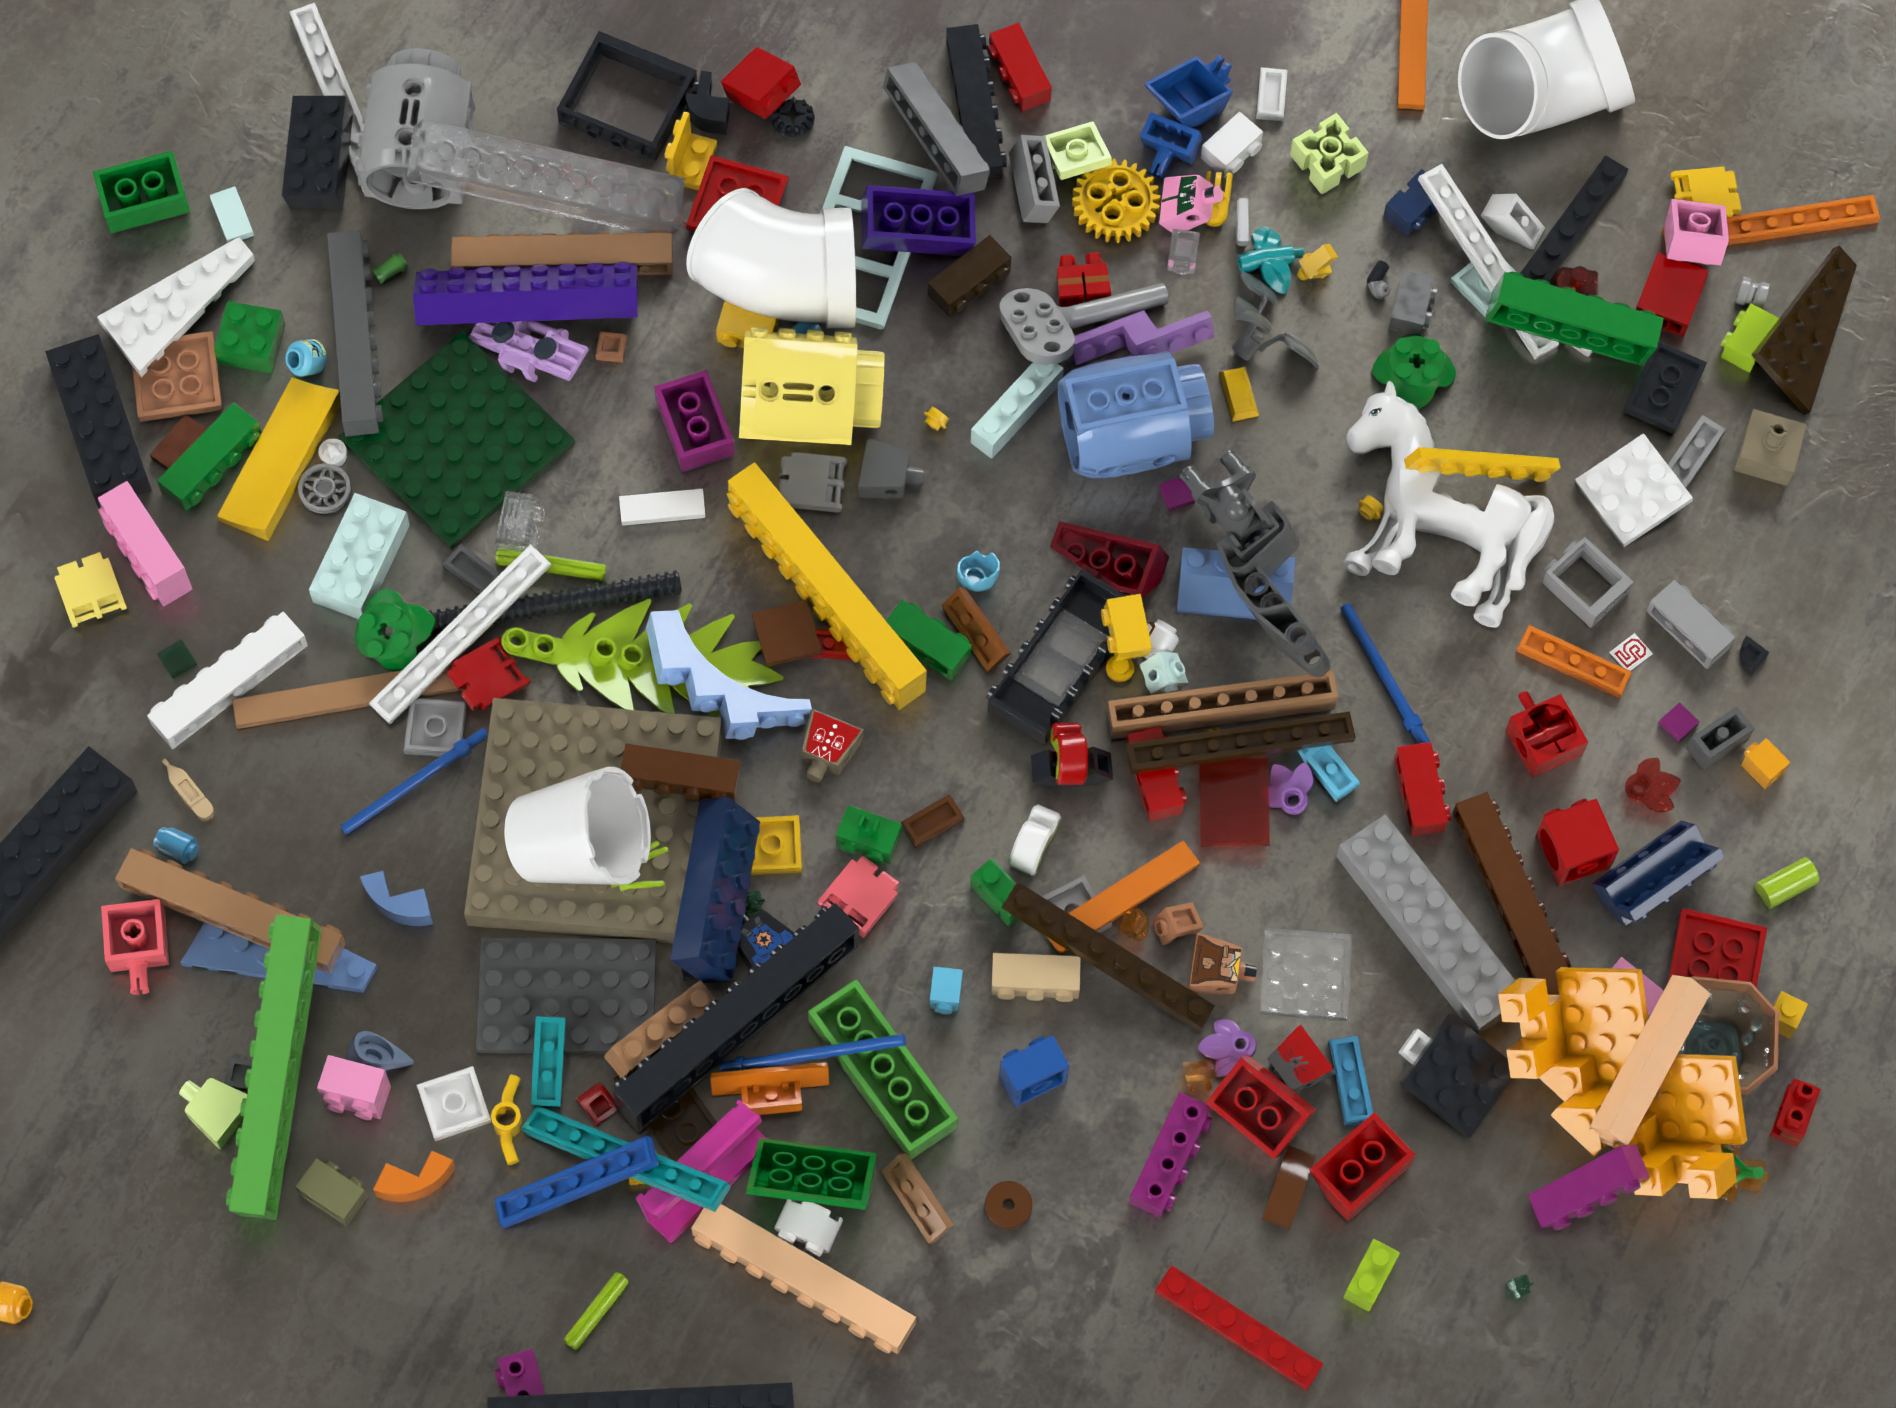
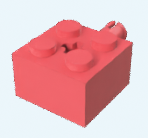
M155 899L101 906L105 962L110 972L129 970L130 993L140 995L139 983L142 994L148 993L147 968L169 965L166 913L161 900Z

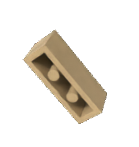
M993 953L991 995H997L999 999L1005 1000L1013 999L1015 996H1025L1028 1000L1040 1001L1044 997L1056 998L1060 1002H1070L1073 998L1078 999L1081 958L1078 956Z

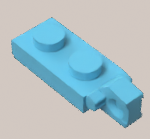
M1331 745L1300 749L1298 751L1302 760L1310 767L1313 774L1336 802L1359 787L1358 779Z

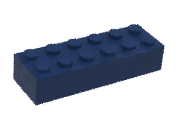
M729 797L699 802L670 958L672 962L699 981L701 980L702 983L729 981L733 978L738 944L741 938L743 916L746 910L745 905L750 886L752 865L755 859L757 837L760 831V821Z

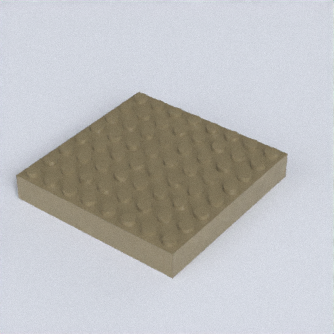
M493 698L464 912L467 926L612 939H656L658 943L673 944L699 802L710 799L699 797L698 800H690L684 798L681 794L674 793L664 796L656 794L654 790L647 789L635 791L637 795L642 794L647 807L651 832L650 844L659 841V846L649 852L665 846L668 847V851L647 860V863H642L639 869L641 875L633 882L664 881L665 885L650 888H634L622 892L619 886L612 888L611 885L534 883L523 879L513 867L508 856L504 832L505 819L512 802L522 795L600 768L617 767L621 769L626 743L719 757L722 738L721 718Z

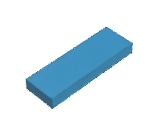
M1358 1036L1332 1039L1328 1041L1332 1066L1337 1072L1334 1076L1344 1126L1359 1125L1373 1113Z

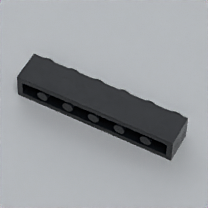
M978 24L946 28V44L960 125L963 127L971 143L976 146L982 159L988 163L990 168L988 180L1002 178L1003 168L1007 167L1005 151L1000 152L999 144H1003L1001 127L996 128L995 120H999L997 104H992L991 97L995 96L993 80L988 81L987 73L991 72L989 57H984L983 50H986L985 34H980Z

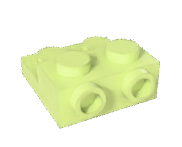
M1093 121L1045 135L1052 170H1056L1060 180L1112 165V157Z

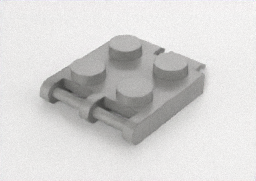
M792 452L791 457L784 456L781 458L779 475L782 479L778 482V491L792 508L841 512L840 495L841 489H844L845 485L842 478L844 466H847V458ZM838 466L837 479H834L835 469ZM833 489H836L834 502H832Z

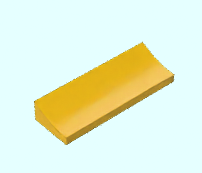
M291 377L217 515L218 521L266 541L270 540L298 487L302 474L309 467L341 406L339 389L322 387Z

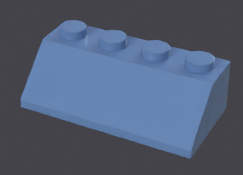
M1183 547L1176 612L1256 619L1237 594L1220 551ZM1289 557L1269 577L1270 581L1289 604H1291L1294 583V557ZM1265 585L1258 587L1255 593L1261 592Z

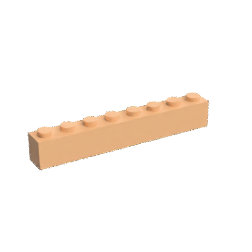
M720 1204L716 1212L703 1208L691 1228L692 1235L695 1236L694 1240L699 1245L707 1249L712 1246L721 1251L720 1256L730 1263L740 1262L746 1266L745 1270L752 1276L759 1279L764 1276L772 1281L771 1285L778 1291L785 1294L789 1291L798 1296L797 1301L811 1309L813 1306L824 1311L822 1315L836 1324L841 1321L850 1326L848 1330L852 1334L862 1339L867 1336L874 1340V1345L885 1353L889 1354L893 1351L898 1354L916 1325V1317L722 1204Z

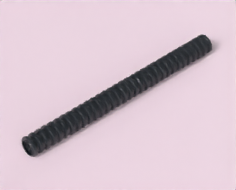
M673 570V573L669 574L667 571L664 572V575L656 573L654 577H651V574H649L647 578L638 576V579L635 580L633 577H630L629 581L621 579V582L617 583L616 580H612L611 584H608L606 581L603 582V585L595 583L593 587H590L588 584L586 588L577 586V589L574 590L572 587H569L568 591L560 589V592L556 593L555 590H551L550 594H546V592H542V595L533 593L532 597H529L527 594L524 595L525 598L519 597L493 625H497V622L502 621V624H505L506 620L515 622V619L518 618L520 621H523L524 617L532 619V616L536 615L537 618H541L542 614H545L546 617L550 616V613L558 615L560 611H563L564 614L567 613V610L576 612V609L579 608L581 611H584L585 607L593 609V606L597 605L598 608H602L603 604H607V606H611V603L620 605L621 601H624L625 604L628 603V600L637 602V599L640 598L642 601H645L646 597L655 599V596L658 595L659 598H663L664 594H668V596H672V593L680 595L682 588L679 572L677 573V570ZM467 604L463 605V608L454 606L452 610L449 607L445 608L446 611L437 609V612L434 613L432 610H429L435 617V624L431 634L436 635V632L439 631L441 633L467 607Z

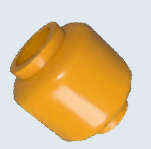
M2 1281L0 1282V1321L17 1324L30 1314L33 1304L32 1298L26 1287Z

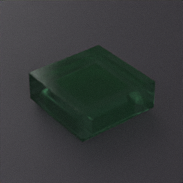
M182 639L157 653L172 679L197 665L196 660Z

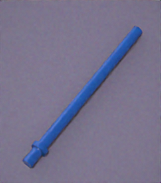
M898 1034L751 1058L739 1056L736 1057V1060L721 1062L720 1070L721 1072L777 1066L905 1046L907 1041L905 1034Z

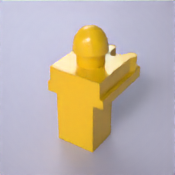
M1324 244L1314 253L1303 255V258L1299 260L1302 267L1297 273L1300 280L1304 281L1309 278L1323 279L1332 273L1330 264L1338 258V255L1331 244Z

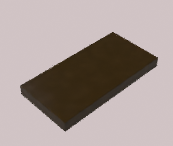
M619 1075L614 1078L615 1083L620 1079ZM692 1087L646 1126L668 1158L676 1162L717 1123Z

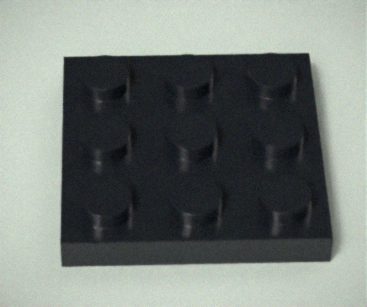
M1451 1013L1446 1016L1400 1081V1084L1465 1138H1470L1512 1078L1510 1077L1508 1059Z

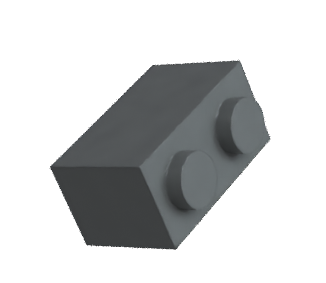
M1735 707L1693 735L1686 749L1699 766L1705 770L1747 742L1755 728L1739 708Z

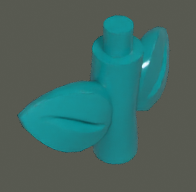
M1261 226L1254 231L1251 237L1255 250L1237 255L1240 272H1249L1261 268V278L1264 283L1275 292L1286 294L1291 281V272L1288 264H1294L1295 259L1303 258L1304 249L1303 247L1293 248L1292 245L1280 246L1282 240L1278 232L1267 226Z

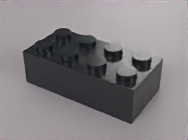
M293 95L282 189V196L290 209H343L353 119V108L346 96Z

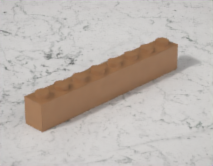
M628 231L624 234H611L608 232L582 234L573 232L569 235H556L554 233L527 235L519 233L514 236H501L499 234L472 236L464 234L459 237H452V268L459 267L465 270H476L479 267L485 266L492 269H504L507 266L532 268L535 265L559 267L562 264L587 266L590 263L615 265L618 262H629L630 264H637V275H673L672 233H665L663 231H653L651 233Z
M1328 671L1321 677L1304 674L1108 701L1106 714L1112 740L1126 738L1127 734L1161 726L1163 733L1333 710L1337 704L1338 692L1334 672Z
M130 848L115 878L122 889L149 900L160 899L163 906L270 949L272 941L268 938L269 926L271 922H275L276 915L312 919L305 914L299 913L298 916L288 913V909L278 903L269 905L261 902L262 899L251 892H246L245 895L235 891L236 888L224 881H220L219 884L212 882L206 874L200 871L193 870L190 873L183 870V866L173 860L167 859L164 862L156 859L157 856L146 849H141L139 852ZM325 924L322 927L316 964L317 969L329 974L332 973L346 944L341 931L334 926Z

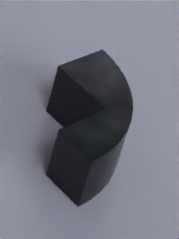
M1094 746L1088 748L1087 778L1083 785H1058L1056 783V764L1058 760L1055 751L1048 749L1031 755L1033 783L1056 787H1076L1113 780L1111 753Z

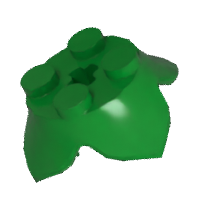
M1408 334L1397 339L1393 346L1378 356L1371 371L1379 382L1387 384L1388 381H1391L1395 387L1396 396L1402 398L1407 403L1413 404L1417 407V410L1431 401L1437 387L1450 385L1456 376V370L1451 359L1440 349L1439 343L1434 339H1429L1419 334ZM1413 363L1419 364L1420 368H1414Z
M382 589L369 600L364 613L359 617L354 636L356 646L363 655L374 658L388 670L401 671L417 656V646L426 641L431 635L435 624V617L422 606L404 603L397 591ZM386 626L393 627V633H390L391 638L385 633Z

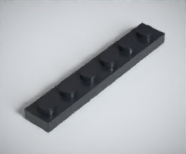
M1604 156L1520 272L1525 278L1532 280L1541 279L1548 282L1551 280L1624 179L1628 168L1610 157Z

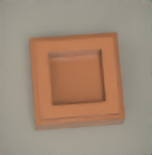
M599 331L595 355L596 360L623 363L627 334Z

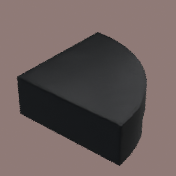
M1746 636L1744 638L1739 655L1741 664L1749 675L1755 672L1768 656L1769 651L1750 637Z

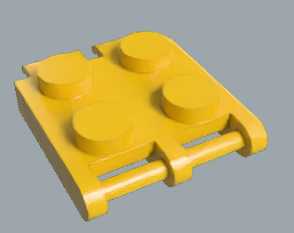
M1724 167L1679 170L1670 173L1671 180L1674 181L1676 189L1674 199L1723 205L1726 207V217H1733L1734 214L1741 213L1742 209L1739 194L1736 192L1737 183L1734 171H1725Z

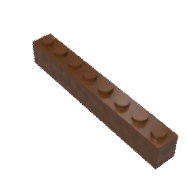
M1488 792L1456 803L1453 816L1527 978L1546 979L1548 995H1559L1556 970L1560 967H1571L1567 954L1560 951L1557 944L1559 943V938L1555 928L1549 927L1544 904L1542 901H1537L1532 878L1529 875L1526 876L1522 868L1524 865L1522 856L1518 850H1514L1510 842L1512 841L1511 832L1506 824L1503 825L1499 818L1500 809L1496 800H1491Z

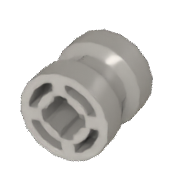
M1743 277L1735 303L1741 305L1746 303L1753 304L1763 309L1770 284L1765 282L1754 283L1752 279ZM1756 288L1753 300H1751L1754 293V289Z

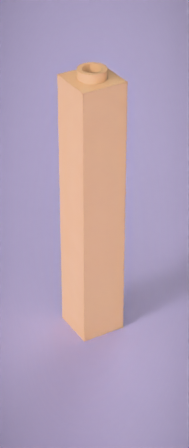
M1672 975L1590 1125V1128L1599 1134L1598 1139L1601 1142L1612 1147L1615 1144L1629 1145L1710 995L1707 990L1692 978Z

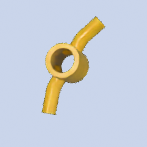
M510 1074L502 1093L501 1102L493 1108L491 1113L493 1127L496 1133L501 1136L500 1143L508 1165L519 1162L512 1143V1137L521 1131L523 1125L520 1110L517 1105L513 1104V1097L521 1078ZM505 1114L515 1116L514 1122L507 1126L499 1124L498 1121Z

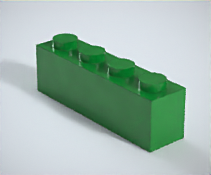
M233 402L157 480L161 492L184 511H187L191 506L197 505L201 501L203 493L210 486H215L229 467H233L239 462L241 454L248 447H253L262 433L258 421Z

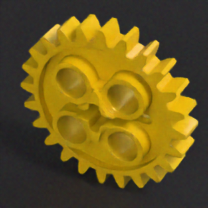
M1113 159L1110 166L1091 171V173H1083V179L1078 178L1076 182L1077 187L1073 188L1074 197L1072 198V206L1075 207L1074 216H1080L1078 224L1083 225L1087 223L1086 232L1088 233L1094 229L1095 238L1097 239L1101 234H1104L1106 242L1110 240L1111 236H1115L1117 243L1120 242L1121 236H1125L1128 242L1131 241L1132 233L1137 237H1141V228L1149 231L1150 223H1155L1156 221L1155 214H1159L1160 206L1158 204H1160V195H1157L1159 187L1158 185H1153L1154 177L1145 178L1146 169L1139 172L1136 171L1137 163L1127 167V160L1125 159L1121 165H1117L1116 159ZM1116 182H1122V183H1124L1125 185H1124V186H1117V185L1114 184V183H1116ZM1093 195H1100V196H1102L1103 198H1101V199H1095V198H1093L1092 196H1093ZM1136 202L1140 204V206L1133 207L1130 205V203ZM1114 215L1117 219L1111 220L1107 216Z

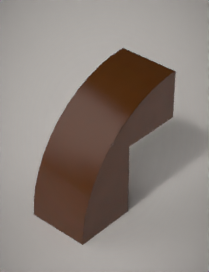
M1288 1145L1265 1208L1263 1220L1287 1229L1291 1228L1310 1175L1309 1170L1313 1166L1317 1155Z

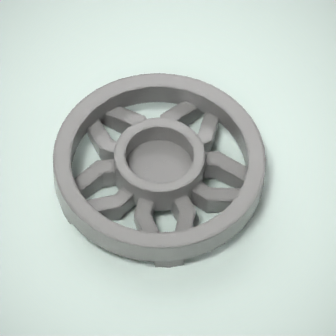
M321 463L310 467L302 474L298 483V494L301 502L308 510L320 514L335 513L348 501L351 494V484L348 475L343 469L334 464ZM322 470L319 478L309 477L313 473ZM328 470L330 473V477L325 476ZM333 471L340 474L344 480H334ZM305 482L313 483V486H309ZM338 485H339V486H345V487H343V488L336 489V486H338ZM303 487L311 492L307 499L303 495ZM342 493H345L342 499L339 501L338 496L336 494L340 495ZM317 497L318 500L311 504L312 499ZM334 499L335 504L331 505L328 500ZM322 500H324V504H325L327 507H318V506L321 505Z

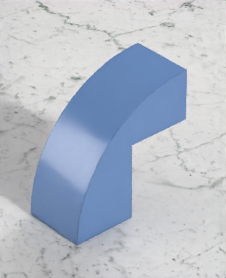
M383 871L360 876L370 902L388 919L409 926L433 924L424 888L390 897Z

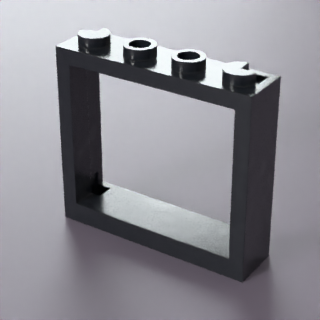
M599 31L557 107L558 121L568 129L583 131L589 137L605 140L615 148H625L634 152L640 158H649L657 161L674 129L676 120L679 119L687 104L686 93H693L695 80L697 81V71ZM603 56L681 87L653 142L574 110Z

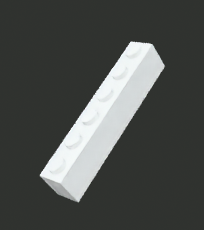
M284 611L278 616H271L266 620L261 629L246 635L242 639L241 644L233 650L225 651L210 668L205 667L200 670L193 681L178 687L174 691L173 696L165 702L157 703L147 715L152 727L173 750L233 704L232 699L242 697L306 648L308 645L304 634Z

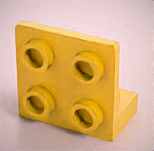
M684 112L681 120L677 119L673 129L675 138L673 143H668L666 147L665 159H668L666 171L669 172L670 183L698 190L709 158L715 154L717 140L692 134L690 113Z

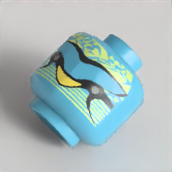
M300 340L293 342L288 347L285 361L294 375L303 377L321 373L327 363V354L324 346L318 340Z

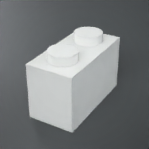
M1238 112L1202 145L1201 159L1216 172H1222V177L1225 178L1227 172L1236 173L1249 155L1254 156L1259 152L1262 147L1263 131L1241 112Z

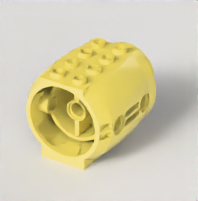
M751 327V331H745L739 438L851 445L853 426L880 427L884 383V353L857 350V338L852 337V333L835 332V336L823 335L824 331L807 330V334L796 333L795 329L780 328L779 332H768L766 327ZM829 385L830 387L824 388L822 386Z

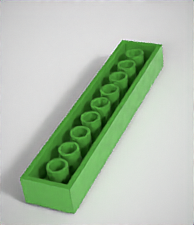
M276 915L275 922H271L269 926L268 938L272 941L270 951H266L264 957V969H267L265 981L262 980L260 983L259 997L262 998L261 1010L256 1011L254 1025L258 1028L256 1039L251 1041L250 1057H253L252 1067L247 1070L245 1076V1086L248 1087L247 1099L243 1098L240 1108V1115L244 1116L242 1128H238L236 1133V1146H239L237 1158H233L231 1165V1175L234 1176L233 1187L228 1189L226 1196V1205L229 1206V1211L240 1216L277 1220L322 927L310 918Z

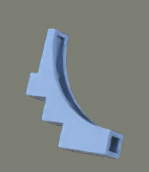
M679 610L654 611L650 613L646 630L657 683L669 685L686 683L691 711L712 712L719 710L725 739L736 738L743 740L753 737L757 727L768 729L774 726L798 727L806 725L812 710L810 699H786L766 695L744 687L721 673L699 652L684 628Z

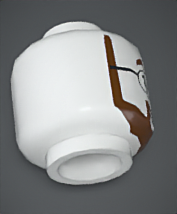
M1159 619L1156 622L1147 623L1152 650L1149 655L1142 657L1149 659L1160 651L1172 653L1179 642V638L1175 634L1177 630Z

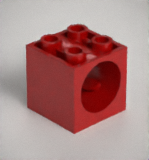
M1597 798L1590 801L1581 799L1574 802L1570 808L1564 810L1555 808L1546 812L1535 835L1557 887L1610 869L1619 852V847Z

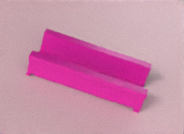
M740 1100L736 1102V1108L733 1107L677 1162L726 1181L730 1187L751 1168L758 1139L768 1138L756 1129L762 1123L761 1117ZM655 1187L648 1188L645 1195L640 1193L636 1197L647 1222L664 1236L670 1244L698 1218L704 1208Z

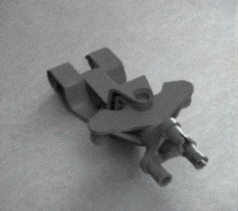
M1228 450L1220 457V462L1232 475L1223 481L1216 483L1205 482L1193 465L1186 467L1182 471L1187 476L1180 473L1179 477L1192 491V497L1204 509V515L1210 523H1219L1226 531V536L1215 544L1220 551L1232 584L1240 599L1280 651L1313 677L1325 675L1330 668L1328 656L1303 619L1269 579L1299 546V537L1287 517L1273 501H1270L1263 508L1259 507L1248 492L1256 477V473L1250 466H1245L1234 450ZM1265 585L1261 592L1255 593L1258 587ZM1320 656L1316 663L1309 664L1312 658Z

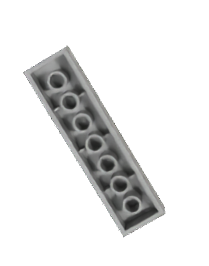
M1383 815L1340 844L1336 854L1337 859L1463 1022L1478 1035H1481L1501 1021L1498 993L1512 984L1515 979L1387 815Z

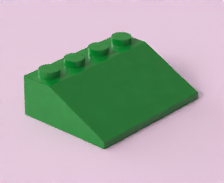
M759 1138L746 1194L866 1210L873 1187L876 1153Z

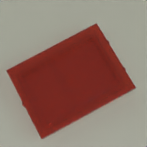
M1247 757L1199 764L1201 847L1270 846L1268 758Z

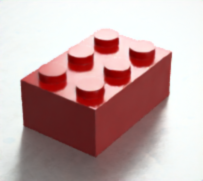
M1249 1054L1242 1056L1205 1102L1273 1159L1282 1155L1316 1112L1315 1108Z

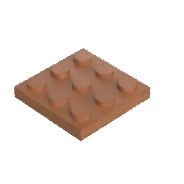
M213 331L182 335L178 341H173L164 350L165 354L158 361L155 359L147 367L148 371L142 378L132 366L139 422L223 410L218 364L214 352L215 339Z

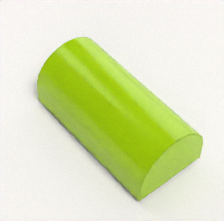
M1803 857L1756 882L1754 888L1770 910L1818 884L1819 874L1811 860Z

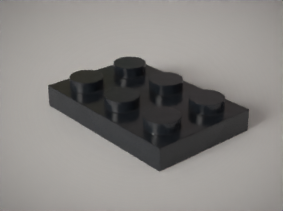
M1658 341L1657 349L1646 361L1623 412L1674 434L1707 362Z

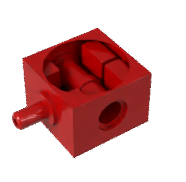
M1528 691L1519 693L1518 698L1525 710L1510 717L1505 731L1532 779L1583 756L1588 740L1562 694L1535 705Z

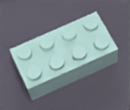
M354 493L309 588L312 602L359 619L364 613L369 600L380 590L410 526L407 512Z

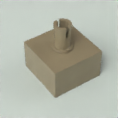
M1753 409L1746 424L1734 471L1788 486L1795 472L1807 424Z

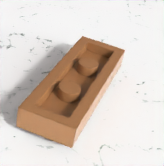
M906 1153L899 1154L881 1171L929 1244L938 1241L954 1226Z

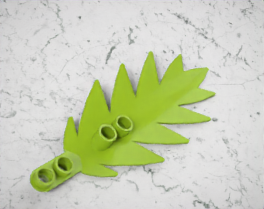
M651 599L620 611L592 628L588 633L586 631L595 617L593 612L574 623L566 631L562 639L548 634L525 631L521 628L509 629L502 636L501 644L507 653L557 665L560 675L579 692L583 690L580 675L610 702L622 709L634 710L629 680L637 691L663 713L675 714L669 684L657 683L647 630L634 640L652 602ZM690 603L677 609L679 610L683 625L692 608ZM734 614L713 621L689 635L694 646L710 664L725 676L744 687L766 685L784 679L782 675L772 669L752 661L761 649L759 641L742 642L712 652L735 618ZM517 640L520 646L514 645L510 641ZM538 647H545L547 649V652L539 650ZM686 683L671 685L689 701ZM718 710L705 712L712 717L720 716Z

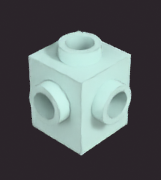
M1160 651L1140 664L1145 678V685L1151 695L1180 691L1179 689L1189 683L1185 674V667L1181 663L1178 653Z

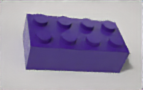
M867 185L861 198L862 249L963 256L976 244L975 193L956 196L953 191Z

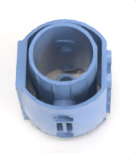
M1168 351L1093 363L1071 370L1058 382L1060 423L1073 472L1091 479L1112 478L1149 471L1175 462L1189 460L1191 457V442L1210 438L1214 434L1212 402L1201 366L1199 364H1189L1177 367L1175 358Z

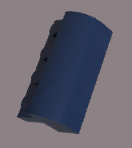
M1681 820L1597 879L1592 885L1612 916L1618 922L1627 926L1632 921L1646 918L1650 910L1657 905L1668 902L1674 893L1692 885L1695 878L1702 873L1713 870L1717 866L1716 863L1725 857L1720 848L1705 844L1695 824Z

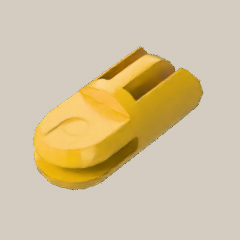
M1207 171L1205 180L1210 183L1211 171ZM1216 172L1215 186L1222 188V172ZM1227 172L1225 192L1222 191L1223 199L1220 202L1213 203L1211 219L1205 222L1208 226L1218 227L1227 220L1233 180L1232 173Z

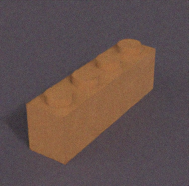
M701 980L612 1046L604 1058L620 1078L624 1075H629L637 1069V1065L645 1057H652L660 1051L659 1047L665 1040L670 1037L675 1038L683 1032L682 1027L690 1019L695 1018L697 1020L705 1013L704 1009L715 1000L714 996Z

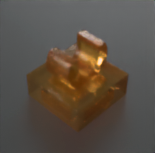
M1212 1060L1182 1062L1183 1075L1185 1080L1188 1081L1191 1093H1195L1194 1086L1197 1081H1204L1206 1092L1210 1091L1212 1087L1210 1079H1216Z

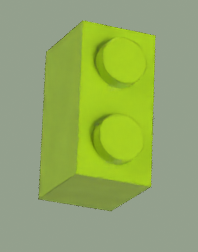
M1750 304L1746 312L1741 310L1733 325L1737 326L1733 333L1728 331L1720 345L1724 347L1721 358L1750 373L1757 362L1753 358L1752 353L1779 318L1753 304Z
M1373 1238L1343 1299L1370 1312L1400 1252Z

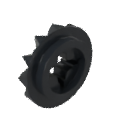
M794 96L791 99L785 100L771 115L774 128L780 134L787 137H799L806 134L813 127L815 121L812 106H809L805 99L798 100ZM792 110H795L797 115L794 124L791 123L789 117Z

